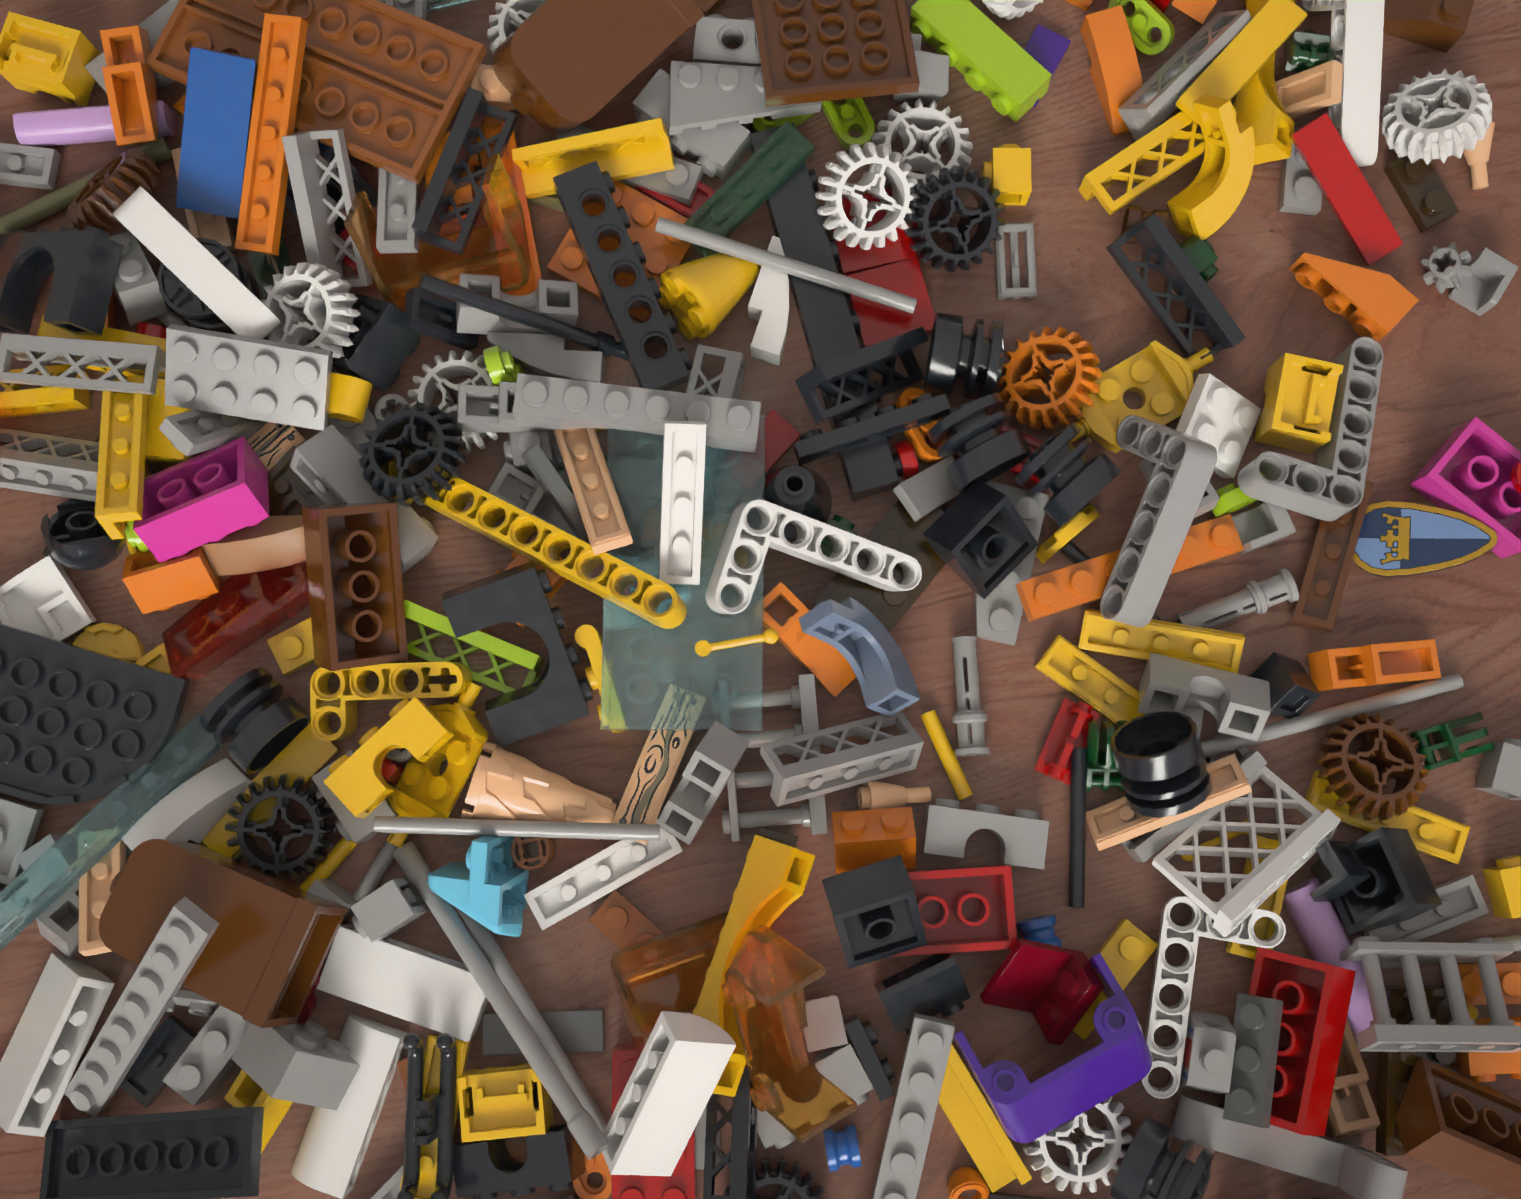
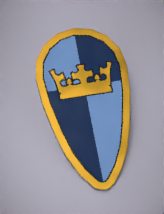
M1385 501L1374 503L1367 507L1353 562L1357 567L1370 575L1380 577L1413 576L1449 569L1480 558L1496 546L1498 538L1494 530L1462 513L1416 503Z

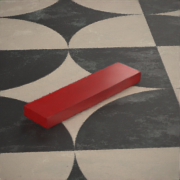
M1323 113L1289 135L1365 265H1371L1403 245L1399 235L1327 113Z

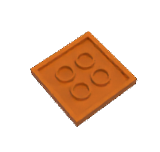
M615 181L613 184L616 192L611 194L616 207L623 206L631 224V228L626 229L631 242L638 241L643 250L646 263L642 264L647 278L653 276L658 287H661V274L670 268L682 265L694 244L655 232L658 218L663 217L697 229L700 225L628 185ZM590 202L585 205L583 210L588 215L597 216L604 211V207L600 203ZM570 228L547 265L548 272L564 281L577 282L578 289L602 301ZM612 237L603 238L598 244L601 249L607 252L615 251L620 246L619 242ZM621 272L614 277V281L620 287H629L634 284L635 278L628 272ZM636 307L629 313L630 318L639 323H644L651 317L649 311L643 307Z

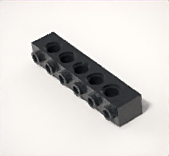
M593 161L553 177L556 195L640 388L666 391L686 383L689 377L687 370L692 369L691 361L684 347L677 348L672 336L677 333L673 319L669 312L662 313L657 302L658 299L662 298L657 282L653 276L647 278L642 264L646 263L643 250L638 241L631 242L626 229L631 228V224L624 207H616L611 196L616 190L607 170L601 172L597 161ZM590 202H597L604 207V211L600 215L591 216L585 213L583 208ZM612 237L619 242L620 246L615 251L607 252L601 249L598 244L603 238ZM628 272L633 275L635 282L629 287H620L615 283L614 277L618 273ZM636 307H643L649 311L651 317L644 323H637L630 318L629 313ZM651 342H658L664 346L666 354L661 358L653 359L645 353L644 348Z

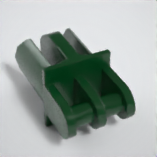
M1305 29L1304 32L1295 30L1284 42V51L1288 58L1285 70L1302 72L1333 60L1334 50L1330 47L1331 36L1320 33L1316 34L1312 29Z
M1479 711L1409 733L1410 738L1415 737L1416 740H1420L1418 749H1415L1416 752L1427 755L1424 761L1425 765L1422 767L1432 770L1493 750L1495 748L1493 742L1459 749L1460 744L1489 735L1487 727H1480L1455 735L1452 732V729L1483 720L1482 713ZM1428 733H1432L1434 744H1430L1427 736ZM1436 749L1438 750V753L1441 758V760L1438 761L1436 760V757L1433 752V750Z
M1089 720L1086 791H1090L1091 787H1101L1102 791H1108L1109 787H1118L1119 791H1125L1121 784V773L1116 767L1110 747L1111 736L1115 733L1111 721L1101 722L1099 738L1097 721ZM1119 720L1117 722V729L1128 721ZM1092 772H1100V775H1092ZM1110 772H1118V775H1110Z

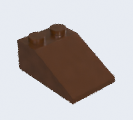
M1385 0L1383 33L1447 53L1465 33L1474 0Z

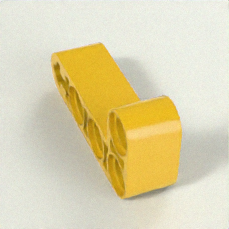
M457 662L385 663L337 671H329L320 667L313 673L310 681V719L312 731L316 737L324 741L347 739L357 729L358 700L458 697L465 688L467 680L472 682L471 672L467 666ZM411 670L418 675L419 679L418 686L412 692L406 688L404 683L406 674ZM371 672H375L380 681L379 687L373 693L366 687V678ZM333 673L337 674L340 678V688L334 694L328 689L327 685L328 679ZM450 674L457 676V683L433 684V676H449ZM334 712L341 719V727L336 733L332 732L328 725L329 717Z

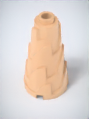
M486 741L483 751L491 753V758L483 755L479 756L465 799L466 804L475 806L474 810L463 809L461 814L462 819L612 823L617 811V803L612 802L613 799L571 783L565 777L543 769L524 757L502 749L503 746L499 747L498 744Z

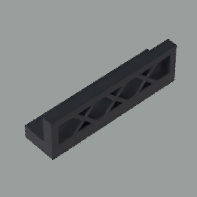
M468 88L412 224V229L420 241L463 256L518 120L515 113L489 105L484 93ZM487 116L505 122L501 133L485 139L481 129ZM480 136L481 142L476 143L478 137ZM495 145V148L492 153L489 147ZM486 149L490 158L487 167L471 173L467 165L470 156ZM466 170L468 176L462 178L463 173ZM482 179L478 187L476 181ZM472 183L476 192L473 202L457 208L453 199L456 191ZM450 205H452L454 210L448 212ZM467 214L465 221H463L462 216ZM458 218L462 229L456 242L438 236L444 223Z
M1156 213L1137 221L1106 247L1107 251L1186 358L1197 353L1192 346L1193 330L1203 331L1213 345L1208 348L1210 352L1206 356L1212 354L1214 357L1222 349L1235 347L1246 338ZM1132 237H1135L1143 248L1141 262L1130 261L1120 248ZM1148 270L1160 271L1165 278L1163 293L1153 292L1147 285ZM1171 300L1182 301L1187 308L1186 323L1174 322L1169 315Z
M923 326L821 364L796 379L795 382L815 423H820L923 380L925 377L912 350L929 341ZM900 357L909 377H905L894 370L896 358ZM871 369L883 375L881 387L869 380ZM845 378L858 386L856 397L843 390ZM818 388L832 396L830 408L827 410L824 409L815 391Z
M744 1027L748 1059L736 1095L733 1097V1107L727 1112L718 1102V1094H712L707 1103L703 1199H755L760 1033L752 1027ZM719 1110L723 1117L717 1122V1111ZM729 1122L732 1125L731 1151L725 1155L717 1146L716 1137L717 1132ZM717 1154L722 1160L715 1166ZM727 1165L730 1169L729 1195H714L715 1176Z

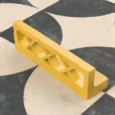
M1183 111L1179 112L1086 174L1078 189L1086 201L1096 196L1109 215L1113 214L1205 152L1203 134L1196 133V128L1200 125ZM1178 140L1188 141L1187 151L1184 155L1177 156L1165 153L1166 148ZM1194 142L1200 143L1199 145L1194 147ZM1148 160L1158 161L1156 173L1151 177L1134 174L1135 169ZM1164 162L1170 163L1169 165L1163 168ZM1118 180L1126 181L1125 194L1113 201L1105 189ZM1133 183H1138V184H1139V185H1137L1136 187H1134V188L1132 189V184H1133Z
M662 118L511 149L513 161L522 171L525 195L529 199L556 194L553 177L593 161H597L601 172L606 170L609 172L613 182L675 169L669 131Z
M72 365L45 366V368L52 376H60ZM26 368L10 370V372L20 373ZM85 368L84 371L89 376L88 369ZM40 371L36 373V375H43ZM0 382V385L5 388L3 392H0V419L90 409V392L88 389L42 386L41 388L18 390L23 384Z
M144 375L126 377L129 382L144 383ZM115 378V379L112 380V381H120V380H119V378ZM102 392L95 517L112 540L124 539L125 521L142 520L148 394Z
M951 1044L939 1096V1104L992 1193L1016 1178L1021 1185L1032 1179L1031 1175Z

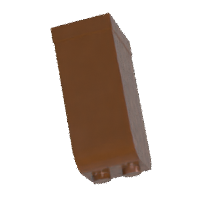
M545 0L498 46L493 57L494 72L501 84L511 94L510 100L519 112L524 115L528 113L536 124L546 132L563 134L596 115L682 33L693 27L705 14L694 0Z
M150 839L139 844L131 852L123 870L114 877L110 886L111 895L100 916L99 934L102 942L109 950L139 965L173 906L183 897H187L218 922L219 926L182 986L241 1015L243 1020L260 1028L296 1024L348 907L332 900L320 898L202 845Z

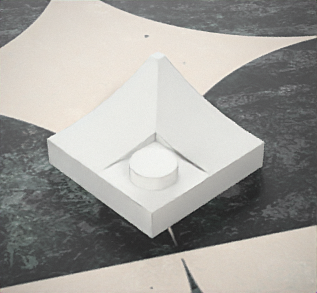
M52 555L35 563L0 587V621L2 624L63 642L97 621L61 564Z

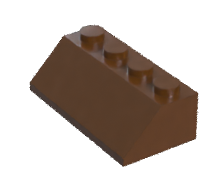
M396 502L340 503L302 507L315 665L329 671H337L408 660Z
M1425 1058L1416 1061L1396 1115L1404 1153L1509 1199H1521V1101Z

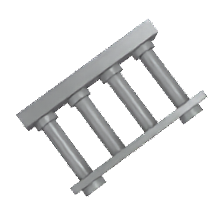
M814 674L798 675V685H791V689L729 694L727 681L719 682L720 691L712 692L714 715H722V725L732 730L730 710L792 705L793 709L800 708L801 724H794L792 729L737 733L750 741L747 748L761 747L763 744L819 730ZM820 744L812 746L811 750L821 753ZM735 770L733 771L727 782L729 810H722L723 833L731 834L732 842L741 841L740 829L803 824V827L811 828V835L828 834L825 794L809 798L808 803H801V808L738 813L736 789L772 786L774 775L771 770L735 773Z
M1363 936L1354 939V944L1340 952L1341 961H1362L1373 1015L1370 1027L1356 1034L1358 1051L1516 1053L1521 1050V1026H1515L1514 1020H1510L1508 1017L1495 963L1515 952L1513 944L1495 943L1493 938H1478L1468 943L1383 942L1379 941L1377 936ZM1380 962H1401L1413 1018L1409 1025L1397 1024L1396 1019L1391 1018ZM1418 962H1439L1452 1017V1021L1448 1023L1449 1025H1437L1436 1020L1430 1018ZM1457 963H1478L1491 1022L1487 1023V1025H1476L1475 1020L1469 1017Z

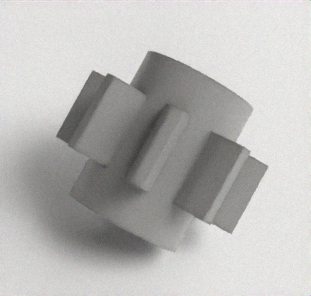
M1452 242L1449 248L1439 249V247L1434 246V252L1430 258L1421 261L1423 267L1429 271L1423 275L1425 283L1429 285L1437 281L1436 288L1439 293H1443L1446 288L1453 287L1461 290L1460 283L1464 278L1473 276L1471 268L1465 265L1472 260L1470 253L1463 251L1458 254L1455 242Z

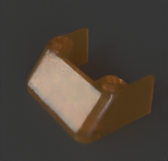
M499 153L491 155L481 185L487 197L483 213L488 224L473 229L463 256L421 242L420 240L418 253L380 254L376 249L377 215L365 191L357 192L344 225L385 301L392 303L404 312L406 293L413 287L418 288L419 280L423 273L457 285L459 284L460 274L499 276L500 290L503 292L519 289L528 282L531 261L523 208ZM460 232L445 235L442 238L456 242Z
M729 911L624 947L612 956L610 965L613 979L633 1043L639 1056L661 1011L685 1013L697 1006L705 982L706 972L711 965L719 941V934L725 924ZM770 927L760 942L751 963L744 995L749 1003L761 1008L772 1007L785 1002L799 1028L808 1027L803 979Z
M760 925L747 932L725 973V983L722 984V989L733 1009L753 1086L750 1089L753 1103L759 1111L764 1112L766 1110L803 1143L857 1110L858 1106L855 1100L809 1064L792 995L794 992L826 975L825 967L767 926Z

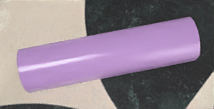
M158 100V137L175 136L177 134V113L165 102ZM109 105L13 114L14 130L20 145L49 147L116 141Z
M1311 877L1286 890L1283 904L1312 960L1356 971L1347 1019L1355 1041H1357L1356 1034L1370 1027V1021L1373 1020L1362 961H1341L1340 952L1351 946L1352 942L1331 902L1313 901L1310 893L1318 888L1321 883L1318 878Z

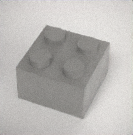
M306 1021L304 1025L296 1022V1024L267 1028H260L250 1023L231 1058L272 1098L336 1111L360 1067V1064L348 1055L349 1048L346 1045L327 1037L328 1030L313 1021Z

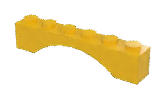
M1245 0L1246 9H1248L1252 19L1269 0ZM1275 53L1243 86L1233 102L1237 113L1236 121L1252 125L1255 137L1254 165L1291 158L1292 140L1289 135L1294 132V121L1285 111L1277 94L1274 79Z
M758 835L754 836L752 845L747 852L746 863L738 886L733 893V901L725 924L720 931L719 941L711 965L706 972L705 982L697 1006L692 1013L708 1019L721 1027L736 1044L712 1093L732 1097L736 1095L748 1059L743 1027V1002L751 963L760 942L772 923L790 904L803 895L815 859L813 854Z

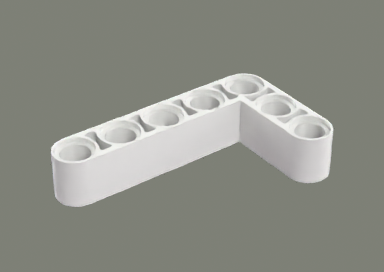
M1301 0L1302 7L1306 12L1332 10L1330 47L1334 50L1333 60L1343 65L1342 100L1339 103L1328 106V116L1357 166H1371L1376 161L1378 153L1385 0Z
M141 186L112 213L237 335L264 339L281 322L277 316Z
M758 499L742 503L733 511L706 589L705 598L710 609L719 614H737L745 610L751 601L768 547L891 592L914 589L921 580L922 570L918 561L912 556L768 501ZM751 508L755 509L761 517V524L757 530L751 528L747 523V513ZM788 522L793 524L797 530V538L792 544L784 536V528ZM825 536L833 544V552L829 557L823 554L820 547L821 541ZM739 546L744 548L748 554V563L744 568L738 567L734 561V552ZM861 550L867 554L869 560L865 570L860 569L857 563V555ZM896 564H899L903 569V579L900 583H897L893 578V568ZM726 585L731 586L736 595L735 601L730 607L724 605L720 597L721 591Z
M1174 896L1164 903L1160 918L1145 1040L1152 1056L1151 1070L1156 1067H1164L1171 1072V1079L1166 1086L1157 1088L1148 1082V1073L1141 1081L1145 1090L1151 1096L1158 1099L1169 1098L1177 1092L1180 1085L1199 936L1262 948H1272L1279 945L1286 934L1285 924L1276 913L1256 908L1229 935L1223 937L1212 927V918L1189 897ZM1180 902L1186 903L1192 910L1190 922L1183 926L1173 923L1170 917L1171 908ZM1261 917H1268L1274 924V933L1266 940H1260L1254 933V924ZM1173 943L1182 944L1187 951L1186 960L1178 966L1168 964L1165 959L1166 948ZM1174 984L1179 986L1182 997L1178 1004L1166 1006L1161 1003L1159 993L1165 985ZM1163 1025L1171 1026L1176 1031L1175 1042L1168 1047L1159 1046L1154 1041L1156 1029Z

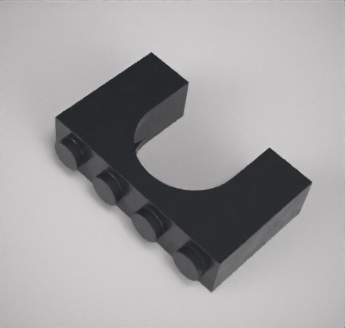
M85 226L84 230L60 227L59 231L54 232L37 228L35 232L31 233L14 229L12 233L0 234V332L29 334L40 290L47 277L54 270L53 284L43 321L76 335H102L124 245L109 239L108 232L91 226Z
M534 560L444 592L441 600L456 638L497 623L517 622L535 630L542 637L548 648L547 664L535 681L525 687L485 702V713L499 747L589 715L587 702L594 700L586 677L579 680L574 666L580 664L573 642L565 644L560 630L567 627L559 605L551 607L546 593L553 590L545 568L537 570Z

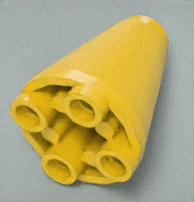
M721 252L675 266L661 274V287H659L662 298L658 299V301L664 308L672 311L678 320L679 330L688 340H692L695 337L705 338L716 330L754 284L762 266Z

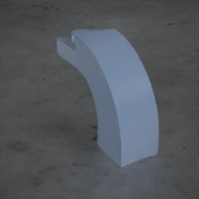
M851 597L841 603L828 599L816 604L811 611L799 618L802 632L832 645L848 661L859 681L866 708L891 717L920 700L910 667L895 640L883 624L858 601Z

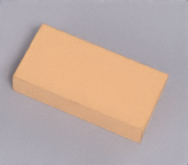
M1331 60L1276 81L1277 94L1288 115L1293 119L1341 102L1343 65L1340 62Z

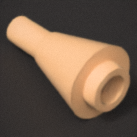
M1495 122L1490 123L1485 139L1477 141L1474 150L1463 149L1464 157L1471 169L1473 190L1489 187L1487 163L1489 162Z
M874 780L863 783L862 787L857 788V806L859 810L898 808L912 803L931 802L930 787L905 788L904 786Z

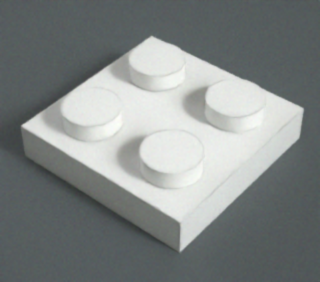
M1210 373L1199 374L1176 430L1212 444L1217 450V463L1213 472L1222 478H1234L1261 409Z

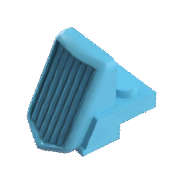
M481 836L473 840L472 845L469 846L466 854V863L451 862L428 874L429 888L435 894L496 934L512 937L521 936L523 910L527 908L524 894L528 893L529 870L514 867V861L511 856V844L515 837Z

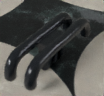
M409 1033L403 1039V1045L408 1052L404 1169L402 1186L397 1199L416 1198L420 1179L421 1145H428L436 1138H438L437 1173L431 1199H449L454 1162L457 1046L455 1038L448 1033L439 1035L436 1041L441 1053L439 1094H423L424 1044L421 1036L416 1033Z

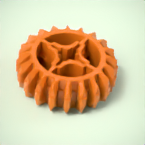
M1044 326L1041 336H1038L1035 331L1029 330V340L1024 343L1021 339H1016L1018 349L1015 352L1005 351V356L1010 361L1003 364L1002 374L1004 376L1000 377L997 386L1002 389L999 394L1006 404L1005 410H1008L1012 416H1016V420L1020 424L1026 425L1029 423L1034 430L1039 431L1044 424L1049 431H1054L1057 421L1064 427H1069V417L1071 415L1078 419H1083V413L1080 410L1083 405L1094 407V402L1089 397V394L1101 393L1100 386L1094 382L1102 378V371L1096 367L1100 363V359L1096 353H1092L1093 346L1087 340L1082 341V337L1077 332L1073 331L1069 334L1064 327L1059 326L1054 333L1050 327ZM1061 353L1070 355L1072 358L1066 361L1063 358L1052 361L1047 355ZM1047 368L1050 370L1052 374H1054L1050 375L1052 377V379L1049 381L1051 389L1044 383L1048 382L1046 380V378L1049 376ZM1072 383L1069 390L1065 393L1067 387ZM1032 396L1035 398L1047 396L1051 403L1032 404L1025 399Z

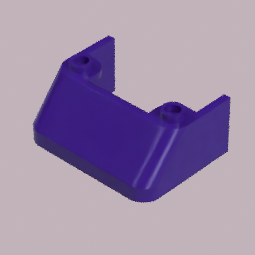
M1101 953L1090 958L1089 962L1104 986L1102 991L1107 998L1096 1007L1093 1014L1094 1027L1103 1043L1036 1081L1029 1083L1023 1070L1016 1063L1008 1060L997 1061L983 1069L962 1030L953 1035L958 1049L1004 1132L1016 1142L1029 1143L1143 1079L1151 1070L1152 1056L1136 1013Z

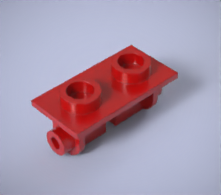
M1064 698L1033 770L1070 786L1071 752L1074 747H1087L1089 720L1098 721L1100 713L1092 710L1093 707L1080 701L1076 703Z

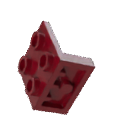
M1020 939L981 992L980 998L984 1004L1033 1013L1047 1042L1062 1045L1104 989V986L1084 952Z

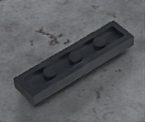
M926 393L912 399V405L897 409L896 405H889L875 411V417L860 421L859 417H853L841 421L837 424L838 429L823 433L821 429L806 432L799 437L800 441L794 443V453L798 465L810 463L942 420L951 409L947 396L942 394L935 397L934 393Z

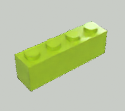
M918 0L911 7L910 27L912 33L922 34L921 42L929 43L938 54L949 56V67L954 66L964 75L965 81L973 90L983 92L1001 115H1008L1013 121L1017 122L1035 105L1039 98L1041 99L1047 93L1052 74L969 0Z

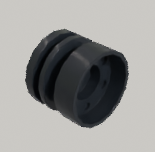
M196 238L248 290L260 299L258 283L251 272L228 248L215 240ZM161 262L157 276L159 291L172 309L196 328L228 334L235 333Z
M937 312L928 351L924 393L946 394V396H950L955 381L960 380L963 381L964 399H971L975 383H979V398L993 394L1001 377L1005 355L1003 322L992 321L988 336L983 337L984 319L977 318L971 334L967 335L963 334L962 316Z
M999 393L990 394L960 405L949 412L927 433L934 444L945 441L936 450L940 457L959 454L960 457L947 468V471L960 493L965 492L977 479L984 483L993 480L1020 464L1032 454L1019 429L1004 433L1000 432L999 429L1009 422L1012 415L1008 410L995 413L1005 404Z
M1075 422L1068 428L1054 433L1026 459L1021 472L1015 477V481L1020 486H1023L1034 475L1040 480L1028 493L1032 498L1049 489L1053 495L1047 501L1043 510L1060 528L1122 472L1105 453L1087 462L1083 455L1093 442L1089 437L1076 448L1070 444L1082 430Z
M259 667L240 676L218 694L204 710L200 718V725L206 732L214 733V740L218 744L233 741L228 750L229 756L246 773L252 774L265 768L311 722L310 714L294 697L289 696L279 700L283 693V686L279 682L273 681V675L266 668Z
M1168 711L1145 714L1126 722L1111 736L1110 747L1116 767L1121 773V784L1125 790L1126 801L1132 811L1142 816L1156 818L1176 816L1194 809L1203 803L1211 793L1212 781L1207 771V762L1202 756V744L1196 723L1190 716Z
M1147 1117L1141 1124L1124 1156L1114 1179L1110 1196L1115 1199H1146L1148 1195L1154 1199H1202L1211 1179V1164L1215 1152L1205 1147L1195 1163L1190 1161L1195 1141L1188 1139L1176 1153L1170 1150L1174 1130L1151 1117Z

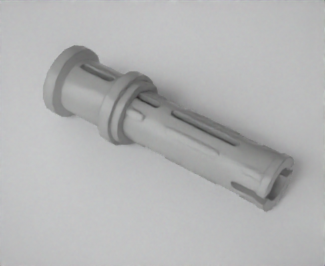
M1284 568L1279 570L1276 576L1258 583L1255 580L1249 581L1243 587V590L1201 605L1195 609L1176 614L1175 618L1179 624L1211 628L1251 612L1261 615L1267 612L1268 607L1287 600L1291 603L1299 600V592L1291 573Z
M976 636L952 638L957 712H954V716H952V723L957 725L958 748L954 752L955 756L958 757L990 754V748L986 746L984 722L988 721V715L985 714V710H981ZM965 660H967L968 692L966 688ZM968 700H970V710H968ZM970 727H972V744L970 740Z

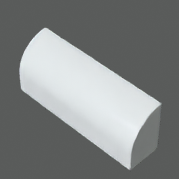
M350 923L339 927L322 971L320 983L316 988L440 1033L451 1034L453 1037L466 1042H470L482 1020V1014L485 1012L489 1002L464 963L390 937L371 942L369 937L363 938L355 926Z
M51 953L0 1062V1127L6 1133L45 1136L115 985L114 982L97 969L72 958Z
M661 1011L603 1133L610 1143L602 1153L611 1175H672L736 1047L734 1040L721 1027L708 1019L694 1014Z
M349 1012L339 1042L349 1048L348 1055L360 1064V1067L337 1111L314 1106L291 1169V1174L295 1179L308 1187L343 1199L353 1190L398 1066L397 1061L400 1060L404 1050L403 1039L409 1033Z

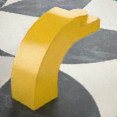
M1203 94L1193 102L1205 142L1202 166L1192 183L1167 202L1177 233L1186 237L1195 236L1202 241L1216 232L1235 212L1249 185L1255 160V137L1252 125L1236 121L1237 113L1229 99Z

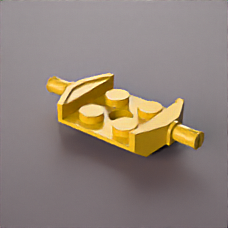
M1154 340L1145 349L1103 372L1102 378L1094 381L1100 386L1101 393L1089 394V397L1094 402V407L1083 405L1080 408L1083 413V419H1078L1076 424L1082 430L1070 443L1084 435L1086 437L1090 436L1105 449L1118 453L1123 449L1117 444L1116 433L1121 421L1126 416L1136 415L1162 425H1166L1182 416L1194 387V372L1214 361L1212 354L1206 356L1210 352L1209 349L1205 347L1186 359ZM1128 391L1140 394L1143 400L1142 407L1135 410L1128 408L1123 402V394Z
M467 680L457 703L454 702L453 705L427 706L454 736L425 763L418 761L412 756L396 787L390 785L395 791L387 798L394 812L398 813L397 817H449L488 739L487 730L475 717L476 712L471 710L482 687ZM447 759V769L440 775L441 764ZM390 833L386 841L402 848L408 833Z

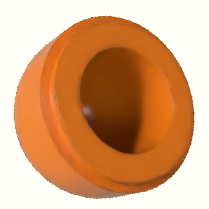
M964 1166L954 1170L947 1181L949 1199H965L959 1195L969 1189L977 1190L976 1194L970 1199H988V1185L977 1169Z

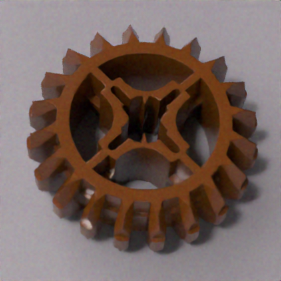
M130 147L121 151L107 164H104L86 182L85 186L68 206L66 218L74 224L73 227L77 230H84L85 226L102 229L109 234L115 232L122 223L112 213L140 186L152 195V191L158 187V182L161 180V169L147 153H143L138 147Z
M1364 713L1356 714L1353 718L1342 719L1337 723V726H1333L1326 732V739L1321 741L1318 746L1323 753L1317 756L1315 762L1325 767V769L1319 772L1317 778L1328 780L1330 785L1325 788L1324 793H1336L1338 798L1336 799L1335 806H1342L1347 803L1349 805V815H1357L1362 812L1364 820H1372L1378 817L1381 821L1388 820L1393 815L1400 816L1407 812L1409 807L1418 803L1420 799L1418 794L1424 792L1427 787L1422 779L1427 777L1430 771L1420 766V763L1424 762L1427 755L1419 754L1415 750L1420 740L1410 741L1406 737L1409 727L1397 730L1395 728V718H1388L1383 722L1380 713L1372 714L1369 717ZM1351 740H1362V747L1358 749V752L1355 754L1347 753ZM1396 779L1392 793L1382 794V787L1386 785V781Z

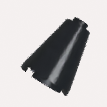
M786 465L770 472L760 483L755 500L768 501L823 523L827 522L832 508L831 492L825 480L814 470L801 465ZM757 512L758 518H759L760 523H761L760 514ZM788 522L784 528V536L787 541H795L797 530L793 524Z

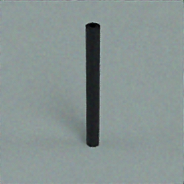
M1074 747L1071 752L1068 907L1072 908L1085 907L1086 747Z

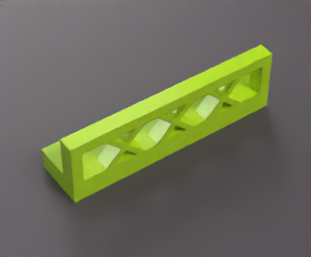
M404 599L405 618L418 624L423 637L407 644L408 653L429 662H452L461 658L463 665L467 666L470 670L472 680L505 694L516 690L507 686L501 671L517 664L529 669L522 687L536 680L545 660L541 656L479 630L456 638L448 617ZM425 627L433 629L437 632L428 635ZM447 635L453 638L458 653L442 659L436 656L431 641ZM461 642L469 644L473 647L463 650ZM425 644L428 652L416 647ZM483 650L488 652L494 667L478 674L471 670L466 656ZM496 656L508 662L499 665ZM496 673L499 682L492 680L487 676Z

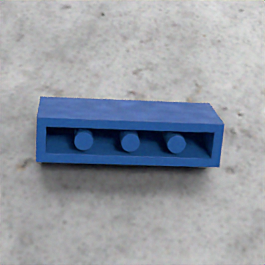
M190 47L176 207L236 219L239 218L254 86L255 59L202 47Z

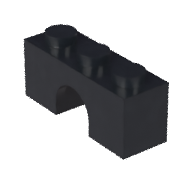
M567 1123L551 1125L546 1134L525 1136L527 1145V1159L525 1163L516 1161L510 1156L505 1145V1138L463 1143L461 1140L454 1144L453 1175L457 1198L473 1196V1199H493L498 1196V1192L510 1191L512 1197H517L535 1192V1187L547 1185L549 1191H561L574 1186L573 1181L587 1172L584 1152L568 1129Z

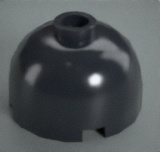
M79 499L65 501L57 505L58 513L52 515L50 519L48 513L42 518L40 529L50 554L55 560L70 569L85 571L102 568L116 560L126 544L125 534L124 539L112 540L95 517V502Z

